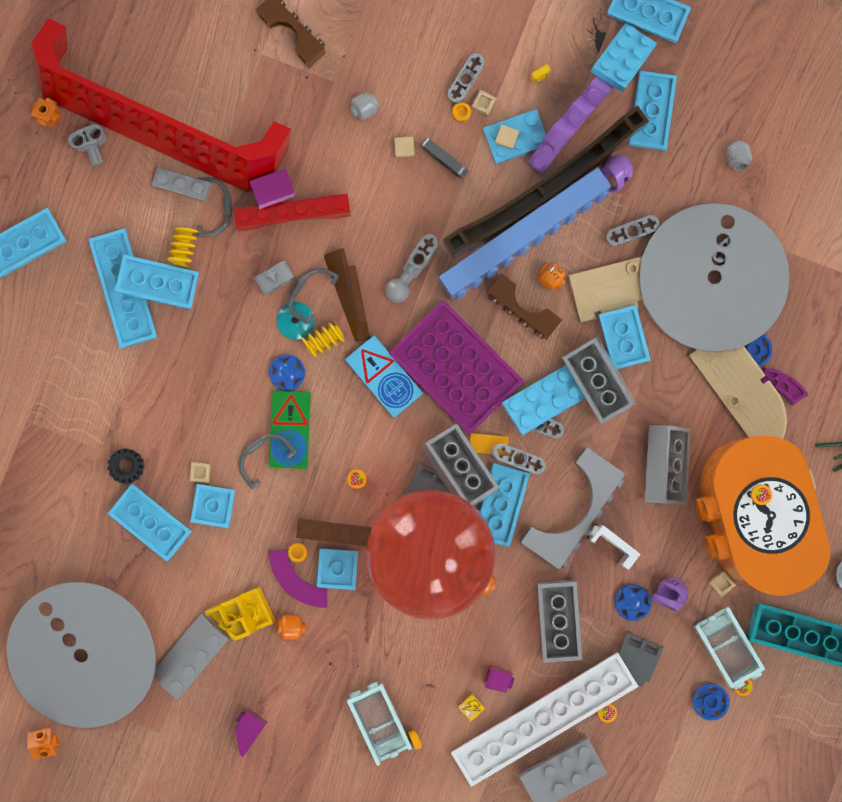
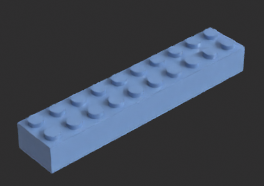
M596 168L439 276V284L451 301L455 298L456 300L461 299L466 295L469 288L474 290L480 286L483 281L482 279L485 277L490 279L498 273V268L501 266L506 268L513 263L514 257L517 255L522 257L529 252L530 246L534 244L536 247L541 244L546 235L550 234L552 236L557 233L562 224L568 225L573 222L578 213L584 214L589 211L594 202L599 204L605 200L611 188L610 183L600 169Z

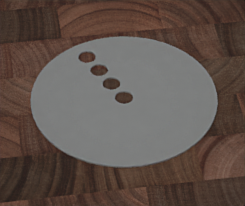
M701 204L676 213L667 219L653 234L641 260L640 288L649 314L656 324L671 338L698 350L727 351L753 342L762 336L777 320L788 295L789 266L780 241L774 232L758 217L732 205ZM725 215H729L734 219V226L730 229H725L721 226L720 220ZM723 233L729 236L730 243L727 247L717 245L716 238L719 234ZM716 252H722L726 257L725 263L721 266H717L712 262V255ZM716 270L721 274V281L718 284H711L708 281L707 276L710 271Z
M61 583L34 595L17 613L7 640L9 671L21 695L35 710L45 717L72 727H100L125 717L146 696L155 673L156 653L154 641L141 614L129 601L118 593L92 583ZM43 602L50 603L53 608L52 613L48 616L42 615L39 611V605ZM52 619H62L65 625L64 629L61 631L53 630L51 627ZM67 633H71L76 637V644L72 647H68L63 643L62 638ZM77 649H84L87 652L88 659L85 662H79L75 659L74 652Z

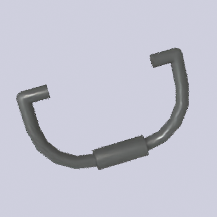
M196 178L216 183L224 191V215L226 217L223 225L218 230L211 232H202V226H197V231H199L197 233L198 237L218 235L226 229L230 221V215H232L231 196H229L228 188L216 178Z
M316 268L306 272L303 277L299 278L290 292L291 295L288 300L290 313L298 320L309 324L314 314L310 313L308 318H305L296 313L293 308L294 298L297 297L309 276L315 273L330 275L333 277L330 283L335 285L339 278L338 274L324 268Z
M267 434L262 438L256 439L245 449L239 461V471L251 489L261 482L257 479L252 483L244 471L245 458L264 444V441L275 438L281 440L291 452L286 457L290 459L297 451L283 436Z

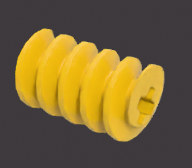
M178 227L174 231L179 235H173L172 237L177 242L171 243V247L175 250L169 251V254L173 257H168L167 261L177 267L190 269L186 263L192 262V260L187 256L194 255L189 248L196 246L191 241L197 240L193 233H199V231L187 227Z
M336 321L335 326L330 322L328 323V330L322 326V333L315 330V337L309 333L308 341L303 337L301 338L310 354L318 357V350L323 354L325 353L324 347L331 350V343L338 346V339L342 343L345 342Z

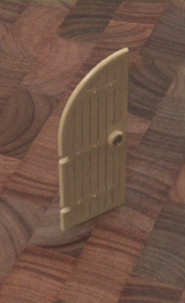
M642 257L568 275L580 323L596 319L595 312L597 311L603 314L634 305L639 308L637 301L642 300L645 307L640 288Z
M744 346L717 352L697 349L689 355L748 437L775 436L784 438L787 414L783 400L770 381L764 384L760 381L766 375Z

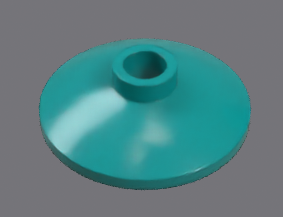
M293 302V308L299 315L308 318L310 313L313 314L307 305ZM288 304L281 308L277 316L279 331L286 338L292 340H300L302 337H307L314 328L315 318L313 317L309 324L300 320L294 324L292 323L294 316L290 313Z

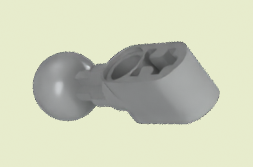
M427 234L420 240L411 253L410 259L403 267L404 272L401 277L391 280L386 285L385 293L391 302L401 303L408 298L410 292L409 283L413 278L418 277L440 247L439 240L434 235ZM428 240H433V248L430 246L428 247V245L426 244ZM421 248H423L429 253L428 256L423 251H421ZM417 255L424 256V261L420 265L415 263Z

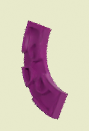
M760 368L766 375L760 381L763 384L770 381L777 392L783 395L791 405L809 395L804 387L794 378L775 369Z
M288 550L269 551V560L273 574L281 587L289 595L304 604L328 608L327 588L316 587L303 581L291 565Z

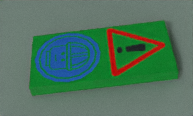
M272 391L270 434H278L286 438L297 453L288 459L286 455L291 452L281 440L270 439L269 467L308 469L311 392Z

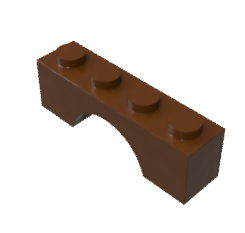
M265 0L256 9L257 15L270 29L277 26H285L292 29L298 36L295 48L296 55L308 68L312 67L326 53L324 42L319 37L315 38L311 34L312 30L305 23L302 25L298 21L299 17L294 11L291 10L289 12L285 8L286 4L283 0Z
M501 273L487 291L488 299L496 305L498 303L504 307L503 311L508 315L513 316L514 314L519 318L518 322L525 328L531 327L534 330L533 333L541 340L545 338L547 340L562 319L548 308L535 313L522 309L515 298L516 284Z
M298 518L296 538L374 547L376 527Z

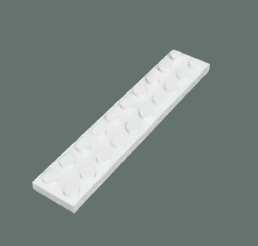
M616 652L453 750L451 754L472 787L634 690L638 685L620 655Z

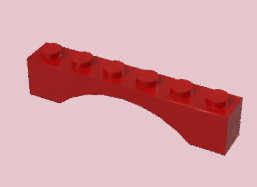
M347 193L280 202L259 209L258 205L235 208L234 216L237 230L247 231L292 221L351 217Z

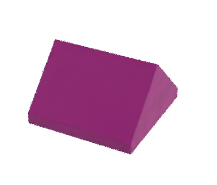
M286 168L250 181L259 209L296 196Z

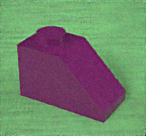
M490 664L484 680V686L488 689L507 693L508 688H512L515 678L512 677V672Z
M250 709L246 713L242 711L236 719L238 722L235 727L239 753L242 757H244L268 723Z

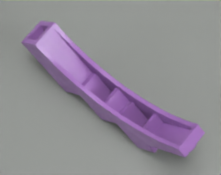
M599 77L593 79L583 94L572 103L564 116L553 125L541 145L528 161V164L542 175L584 122L615 88Z

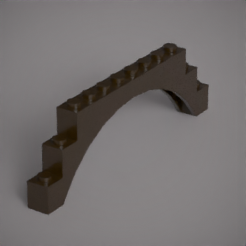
M636 106L557 170L500 208L457 229L443 239V245L453 259L467 250L470 252L482 243L485 245L603 164L611 154L626 145L632 136L643 130L648 125L649 120L640 107Z

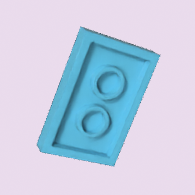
M537 109L483 128L496 165L536 151L546 136ZM501 125L519 131L513 150L495 144Z
M636 305L598 315L608 354L617 369L651 361Z

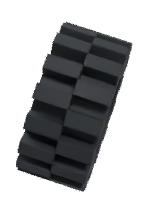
M120 449L111 454V459L107 462L109 464L107 470L110 471L109 475L113 477V480L119 483H132L143 474L144 460L134 450ZM127 458L132 461L133 468L131 472L124 474L119 469V463Z

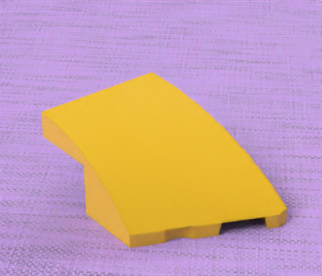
M260 586L205 611V614L218 622V626L225 630L234 641L249 636L256 630L273 624L276 621Z

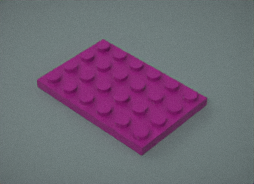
M444 300L389 353L469 435L524 382Z

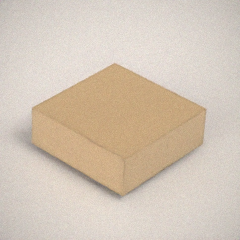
M480 90L471 108L488 116L497 98Z
M501 125L495 144L513 150L519 131Z
M413 137L394 138L396 158L415 157Z
M191 462L189 481L209 483L211 464Z
M724 570L708 582L721 598L736 586Z

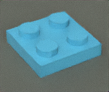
M197 484L190 522L229 528L236 490Z
M320 548L317 587L356 590L359 551Z

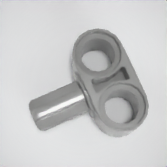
M96 124L73 132L69 136V144L77 152L87 151L93 166L100 165L103 162L98 146L103 145L107 141V134L102 127ZM100 131V137L93 139V134ZM82 138L83 143L80 146H76V141Z
M282 261L255 277V281L265 296L291 282L295 276L287 262Z

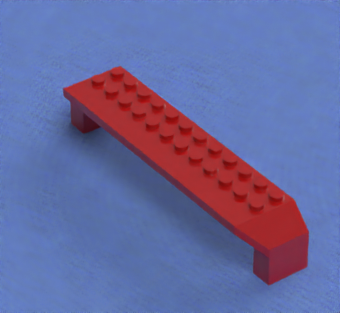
M47 19L31 42L34 68L43 99L49 98L62 108L243 191L248 192L252 189L250 181L276 172L288 152L291 129L273 121L262 141L235 147L60 67L59 61L68 50L66 26L52 19Z

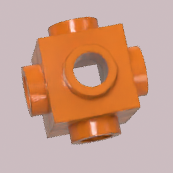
M39 98L31 108V115L36 119L35 122L43 127L48 125L54 128L60 119L62 111L56 106L57 103L49 98H46V100Z
M51 728L28 733L27 749L34 760L57 755L59 738Z

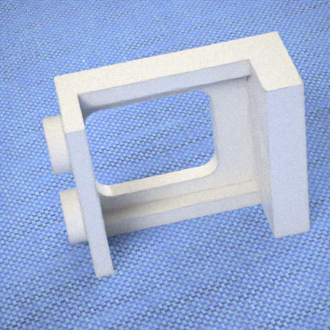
M594 525L588 533V541L595 543L601 535L623 552L624 555L618 564L629 570L640 556V553L604 525Z

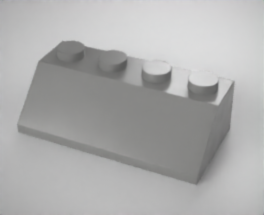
M649 425L646 489L644 492L645 502L687 505L691 429Z
M201 613L155 668L154 677L168 693L179 700L231 637Z

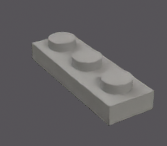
M157 168L152 182V186L204 202H207L212 186L210 182Z

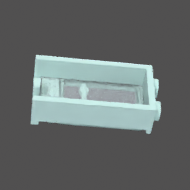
M725 607L693 626L728 688L739 689L745 685L744 681L749 678L754 680L762 675L761 672L765 668L729 607Z
M374 682L367 686L368 690L363 692L360 690L350 694V698L347 700L377 766L381 764V761L389 757L394 758L398 753L406 749L411 750L413 747L383 682L380 684Z

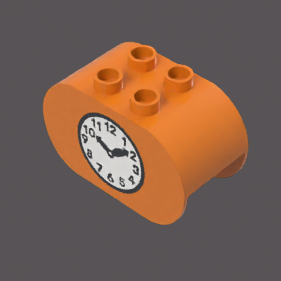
M754 436L733 440L717 448L708 457L701 471L699 487L702 497L694 499L699 520L701 522L707 520L712 535L705 537V545L710 559L717 558L723 570L736 583L766 594L777 596L791 595L812 586L825 572L829 564L831 552L808 464L802 452L791 442L775 436ZM757 485H766L772 491V499L765 505H758L751 499V490Z

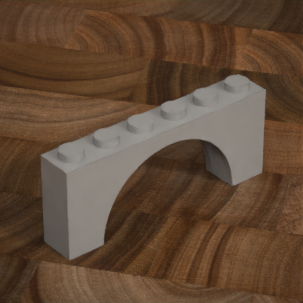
M587 447L574 463L585 474L591 492L590 505L583 519L573 528L560 533H545L530 527L520 543L557 569L566 567L570 561L568 557L570 553L577 551L581 545L579 541L581 537L588 535L592 529V526H590L592 521L599 519L603 513L601 508L605 503L607 505L614 497L612 492L616 487L619 489L625 481L623 478L625 473Z

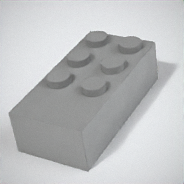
M599 338L590 340L562 357L601 424L638 404Z
M457 424L432 438L421 448L464 513L496 493L500 488Z
M575 579L536 582L541 659L543 663L582 660L577 582Z
M585 735L518 774L533 802H558L606 775L607 772Z

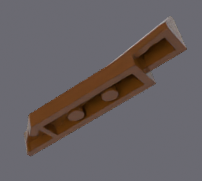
M344 248L324 255L328 270L339 275L334 286L354 340L358 342L370 339L356 266H348Z

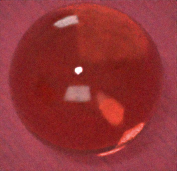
M421 490L398 498L379 515L368 538L366 560L374 587L390 606L410 617L439 620L463 612L481 597L489 585L494 572L496 551L494 538L487 521L470 502L446 491Z

